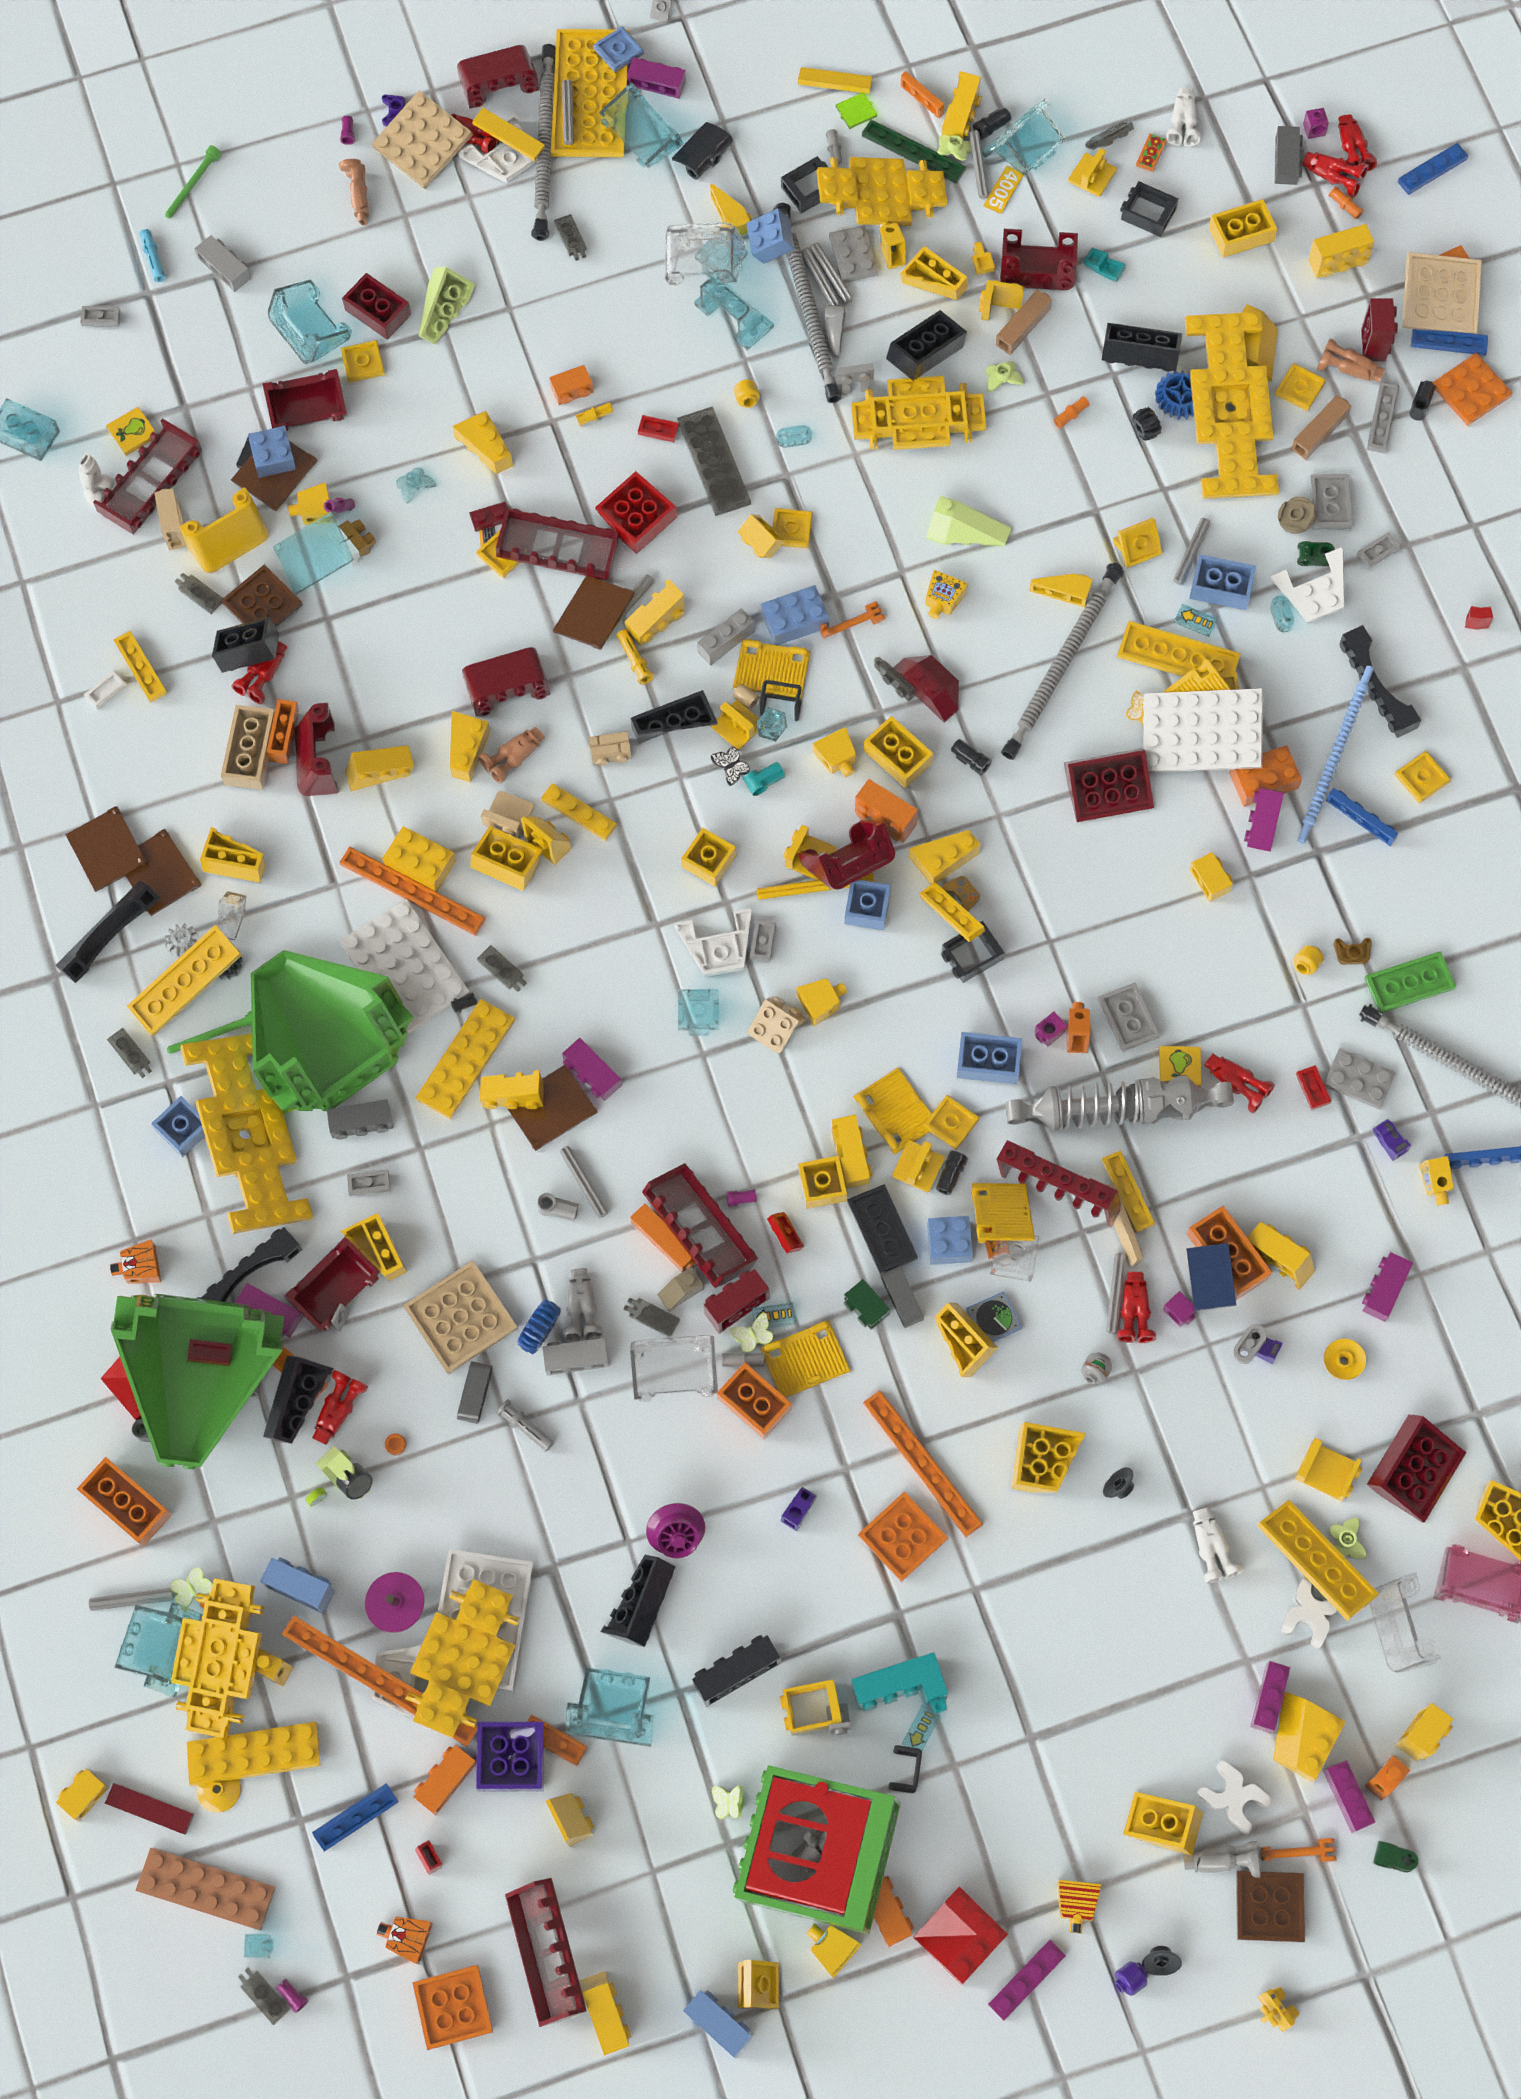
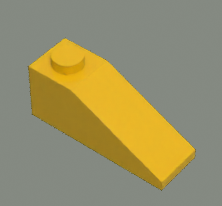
M711 184L710 196L729 238L733 239L747 234L746 223L752 221L750 213L747 214L741 204L716 185Z
M1075 573L1036 578L1031 580L1029 591L1085 607L1093 579L1087 575Z

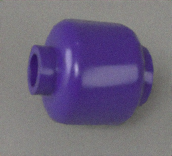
M1129 1961L1116 1971V1981L1114 1983L1120 1993L1123 1994L1125 1992L1129 1996H1133L1147 1986L1149 1975L1141 1963Z

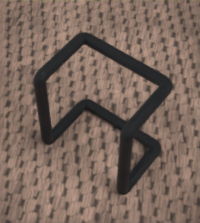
M765 680L760 696V715H764L767 698L795 702L794 720L798 721L802 704L800 700L802 687L797 684ZM767 684L797 688L796 698L765 694Z
M895 1745L893 1750L895 1754L917 1757L913 1785L890 1782L888 1789L911 1794L915 1793L918 1787L922 1751L919 1748Z

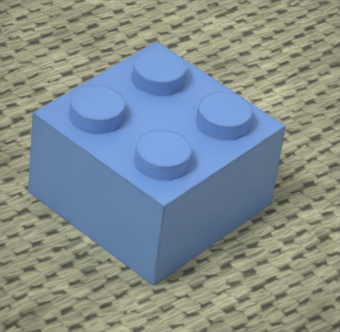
M777 208L746 223L751 253L761 263H767L795 249L790 219L780 209Z
M285 426L248 434L259 478L296 470Z
M863 880L851 883L844 924L884 930L891 885Z
M182 1096L151 1123L153 1129L182 1158L205 1137L198 1111Z
M970 1217L928 1218L927 1230L930 1265L972 1262Z

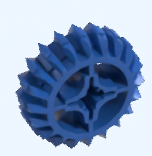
M1184 370L1181 373L1174 371L1173 375L1168 372L1166 377L1162 376L1157 384V390H1155V401L1159 404V409H1164V415L1170 413V418L1174 415L1177 416L1178 420L1181 416L1185 419L1188 418V415L1193 417L1190 372L1184 374Z
M543 1300L523 1328L517 1345L525 1352L536 1353L552 1331L560 1316L561 1308L552 1301Z

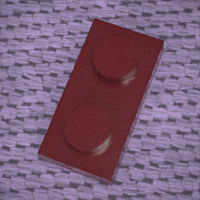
M506 502L469 512L475 532L502 524L506 508H508Z

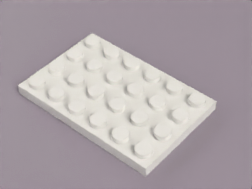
M1263 689L1144 694L1143 749L1146 752L1148 771L1173 772L1262 768Z
M407 899L339 940L340 945L356 969L389 977L403 1001V1005L414 1016L413 1021L408 1024L406 1030L408 1033L452 1007L450 1002L454 1001L453 998L459 999L470 994V991Z
M448 1549L438 1613L456 1620L460 1611V1602L449 1598L453 1589L456 1592L465 1594L473 1579L513 1595L508 1613L520 1617L519 1622L515 1626L505 1621L500 1626L496 1635L497 1638L516 1645L498 1686L500 1690L512 1691L533 1562Z

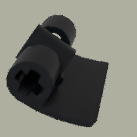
M705 122L672 157V160L685 165L689 176L697 180L709 166L714 167L718 164L722 153L733 143V138L722 128Z

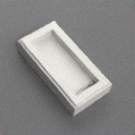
M113 670L87 691L84 696L98 710L122 691L127 684Z

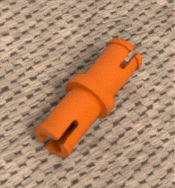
M1337 186L1330 191L1328 196L1335 200L1342 210L1345 209L1355 220L1361 216L1364 210L1352 201L1351 196H1346Z
M1082 396L1074 404L1068 405L1064 412L1053 419L1055 425L1061 429L1070 420H1075L1080 412L1089 407V401Z

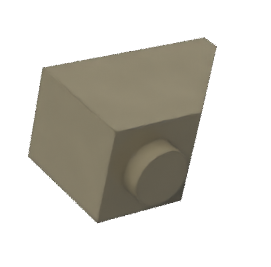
M690 1267L674 1277L657 1295L669 1312L704 1290L703 1283L693 1268Z

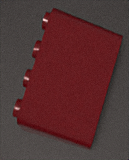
M516 45L461 60L457 64L458 75L469 109L481 107L486 101L485 93L495 92L506 87L520 84L521 91L528 94L539 90L537 73L524 45Z
M1004 228L1001 282L1015 283L1024 288L1064 291L1070 290L1074 286L1077 267L1078 233L1059 232L1058 247L1021 245V229ZM1013 234L1017 236V240L1009 241L1007 237ZM1071 238L1073 243L1066 245L1063 243V240Z
M533 647L470 664L462 669V675L476 717L489 715L494 708L493 703L504 702L508 698L515 696L521 697L530 692L532 698L537 700L544 699L550 695L548 680L537 650Z

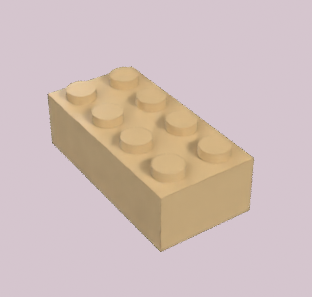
M243 705L235 706L221 772V778L225 786L257 790L264 789L269 765L266 751L275 714L274 709Z

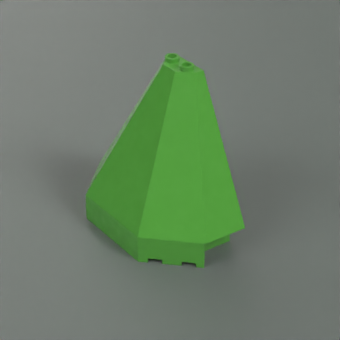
M283 950L251 972L253 1073L268 1096L272 1097L282 1111H288V1109H297L298 1111L321 1109L322 1111H327V1109L336 1108L397 1064L399 1048L404 1045L408 1034L406 1031L408 1024L413 1021L414 1016L403 1005V1001L388 976Z
M153 1294V1297L147 1295L117 1296L114 1321L111 1323L110 1330L158 1463H162V1466L165 1467L183 1465V1468L192 1470L203 1465L282 1352L283 1343L281 1337L284 1316L273 1315L271 1312L262 1309H249L250 1306L245 1304L166 1294ZM190 1339L232 1344L229 1366L187 1361Z

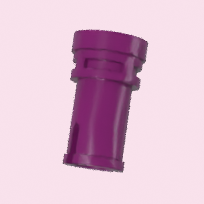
M343 116L341 119L340 141L342 144L351 145L355 142L353 118L351 116Z
M755 1189L737 1192V1190L726 1191L728 1207L757 1202Z
M284 1979L282 1981L283 1984L280 1983L276 1990L289 2002L288 2005L292 2010L298 2013L309 2000L301 1992L298 1993L287 1979Z

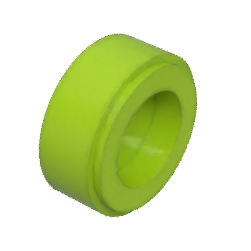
M319 1487L306 1497V1502L310 1507L315 1506L327 1496V1493L323 1487Z

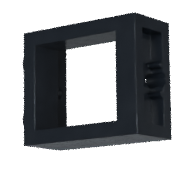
M818 156L781 177L782 190L801 214L820 203L819 189L804 196L795 184L798 180L816 171L818 167H828L826 162L821 161Z
M1138 181L1137 185L1130 189L1129 199L1121 205V220L1161 237L1177 209L1179 198ZM1139 197L1165 208L1158 221L1132 211Z
M984 921L980 923L984 926L985 932L978 937L992 957L967 972H964L951 951L968 941L959 934L942 944L941 956L946 963H950L953 975L956 979L960 978L962 983L1004 960L1005 952Z

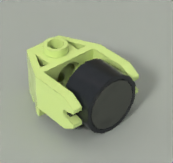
M333 1446L315 1464L347 1498L351 1500L363 1498L367 1492H370L373 1484L372 1476L359 1463H351L349 1461L351 1457L343 1449L339 1451Z

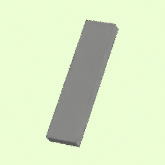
M1380 382L1366 450L1386 453L1399 385Z

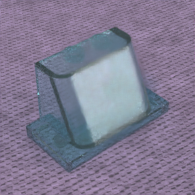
M1043 99L983 149V156L986 158L995 151L1022 175H1025L1033 168L1034 170L1038 169L1043 164L1042 160L1045 157L1047 159L1052 157L1056 153L1055 148L1064 142L1066 138L1044 111L1050 104L1047 99Z
M721 278L708 279L700 286V297L695 300V306L707 316L713 313L719 306L737 320L738 332L734 335V340L747 351L774 328L773 322Z
M174 1602L171 1603L169 1612L135 1605L114 1668L146 1677L144 1687L176 1698L180 1685L171 1683L182 1619L191 1618L202 1621L203 1614Z
M586 1668L579 1704L567 1703L566 1734L651 1747L654 1715L645 1714L650 1677L634 1675L632 1673L613 1672L608 1669Z

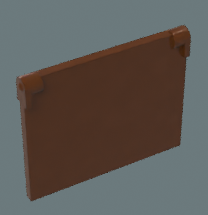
M289 441L296 470L259 478L252 454L232 477L231 481L242 489L245 487L251 495L272 510L277 511L318 460Z
M585 576L555 625L553 632L602 650L634 597L635 592Z
M118 806L107 810L104 814L65 834L95 892L148 864Z
M166 829L159 831L153 837L138 845L148 864L125 876L132 888L139 881L148 884L160 897L148 910L150 916H153L202 885Z
M565 1065L542 1078L544 1082L543 1107H538L537 1109H527L526 1107L508 1109L535 1151L598 1113Z

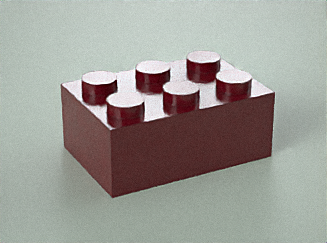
M365 273L342 297L345 311L387 340L411 315L408 301L368 273Z
M1370 298L1361 327L1362 355L1373 362H1386L1387 355L1391 354V344H1394L1395 334L1398 332V323L1395 322L1397 306H1394L1393 298Z
M755 1269L743 1272L739 1276L740 1279L735 1283L729 1282L722 1288V1292L717 1295L712 1294L705 1300L706 1303L703 1304L705 1316L719 1334L770 1299L769 1287Z

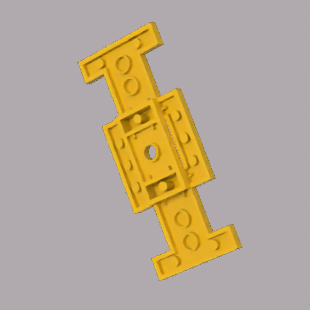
M1261 312L1185 316L1186 336H1205L1208 369H1191L1190 371L1197 444H1214L1218 461L1219 477L1201 479L1202 499L1278 495L1277 474L1258 475L1255 441H1271L1274 438L1266 366L1247 367L1244 333L1262 332ZM1232 404L1235 407V411H1227L1225 405Z
M252 1033L182 1044L180 1048L185 1066L206 1064L215 1096L198 1099L196 1106L216 1177L228 1175L237 1177L246 1206L244 1210L228 1213L227 1216L232 1234L311 1220L313 1214L308 1198L288 1201L278 1167L295 1164L297 1159L283 1111L272 1097L268 1096L265 1089L256 1090L247 1060V1056L253 1055ZM240 1131H246V1132H248L249 1135H250V1138H248V1139L242 1138V1137L240 1136L239 1132H240Z

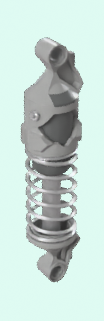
M1187 1075L1177 1076L1170 1081H1161L1155 1077L1136 1079L1134 1084L1126 1086L1125 1082L1122 1081L1121 1087L1116 1091L1115 1096H1113L1112 1083L1109 1082L1108 1096L1103 1097L1099 1096V1086L1095 1083V1097L1086 1098L1085 1085L1082 1084L1081 1098L1073 1099L1072 1088L1069 1085L1067 1087L1068 1099L1066 1100L1061 1099L1060 1089L1057 1086H1050L1041 1099L1032 1105H1028L1020 1099L1005 1102L1008 1124L1017 1125L1030 1121L1043 1127H1049L1052 1131H1058L1062 1128L1067 1130L1070 1127L1071 1117H1073L1076 1127L1081 1129L1084 1124L1085 1115L1088 1124L1092 1128L1098 1122V1115L1103 1125L1107 1127L1111 1122L1112 1113L1115 1122L1119 1126L1123 1124L1124 1119H1128L1132 1124H1135L1137 1120L1140 1124H1155L1161 1118L1181 1121L1190 1120L1196 1112L1205 1107H1228L1234 1104L1230 1082L1217 1083L1213 1085L1212 1089L1205 1090L1197 1086ZM1107 1112H1108V1117H1107V1122H1106L1105 1119H1104L1103 1113H1107ZM1090 1114H1095L1093 1123L1091 1121ZM1076 1115H1081L1080 1124L1078 1123ZM1063 1116H1067V1124H1066V1125H1065Z

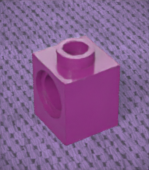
M1324 108L1306 111L1303 126L1307 139L1326 136L1329 122Z
M1054 1011L1036 1025L1035 1037L1041 1044L1044 1043L1048 1047L1066 1033L1067 1025ZM1050 1027L1055 1032L1047 1033L1044 1029Z
M1180 1291L1163 1307L1164 1312L1179 1327L1184 1323L1189 1325L1196 1318L1194 1315L1196 1313L1194 1305Z

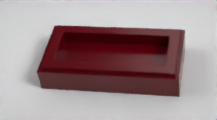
M190 1339L187 1361L229 1366L232 1344Z

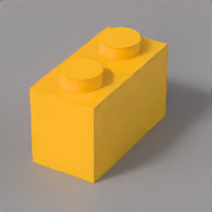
M751 514L737 531L742 536L741 540L745 544L750 545L754 549V553L760 558H772L785 541L760 515Z
M1213 852L1193 861L1189 869L1209 902L1229 893L1233 885L1230 874L1225 873L1220 858L1215 857Z
M88 1769L80 1770L74 1776V1782L69 1788L65 1787L59 1793V1799L56 1801L67 1814L78 1822L109 1789L102 1780Z

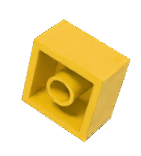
M702 827L681 858L682 868L716 887L737 856L736 846Z
M839 1156L798 1163L806 1209L847 1201V1192Z

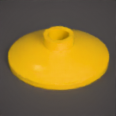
M1338 1339L1330 1343L1324 1352V1365L1333 1377L1340 1380H1351L1363 1372L1366 1365V1356L1362 1347L1355 1341ZM1345 1358L1347 1364H1342L1340 1359Z
M238 1779L197 1786V1797L200 1804L205 1809L216 1813L231 1809L238 1801L241 1792ZM219 1785L221 1791L216 1794L214 1793V1787Z

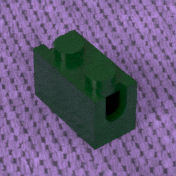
M864 1279L844 1294V1305L850 1312L854 1310L859 1316L857 1319L863 1327L868 1326L872 1330L890 1315V1308Z

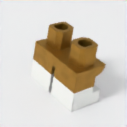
M360 519L352 523L347 520L329 531L332 543L351 566L358 563L357 559L364 554H370L369 548L376 543L374 536L370 532L363 537L360 536V533L366 530Z

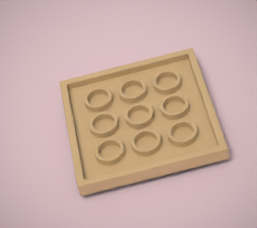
M419 90L371 145L425 190L473 134Z
M1409 252L1406 260L1402 328L1477 334L1482 260Z
M473 1260L403 1305L447 1374L452 1373L518 1329Z

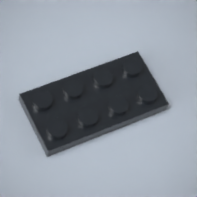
M885 1184L847 1199L849 1208L879 1274L918 1259Z

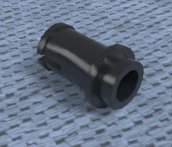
M472 992L459 999L453 998L454 1001L450 1002L453 1011L461 1013V1010L477 1005L474 993Z

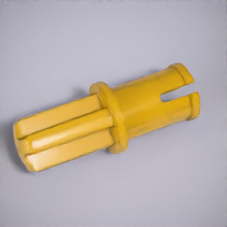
M606 403L596 408L592 406L591 409L576 414L579 425L582 426L594 420L598 421L597 418L610 414L614 410L611 403Z

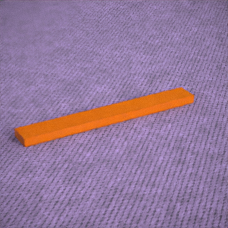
M350 846L339 862L341 866L407 899L411 903L474 936L477 935L486 921L485 917Z
M879 1390L864 1401V1406L965 1538L983 1526L977 1515L883 1393Z

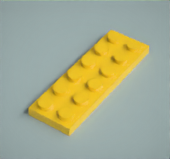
M1128 621L1117 658L1183 677L1192 669L1196 670L1203 665L1202 662L1207 658L1220 675L1235 673L1241 653ZM1206 671V672H1205L1204 674H1202L1200 677H1205V676L1208 675L1210 672H1209V671Z
M214 925L132 1000L127 1007L149 1034L155 1036L238 960L242 954L217 925Z
M480 999L415 1097L416 1100L451 1120L515 1022V1018Z
M1290 1500L1259 1522L1258 1527L1347 1621L1378 1597L1379 1593Z
M317 1722L228 1735V1738L214 1737L187 1742L189 1785L198 1786L321 1766Z

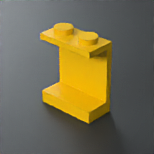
M1314 1438L1295 1479L1342 1502L1345 1496L1349 1498L1354 1486L1351 1483L1353 1478L1358 1479L1362 1471V1467L1359 1466L1362 1460L1358 1458L1356 1461H1353L1322 1446L1323 1441Z

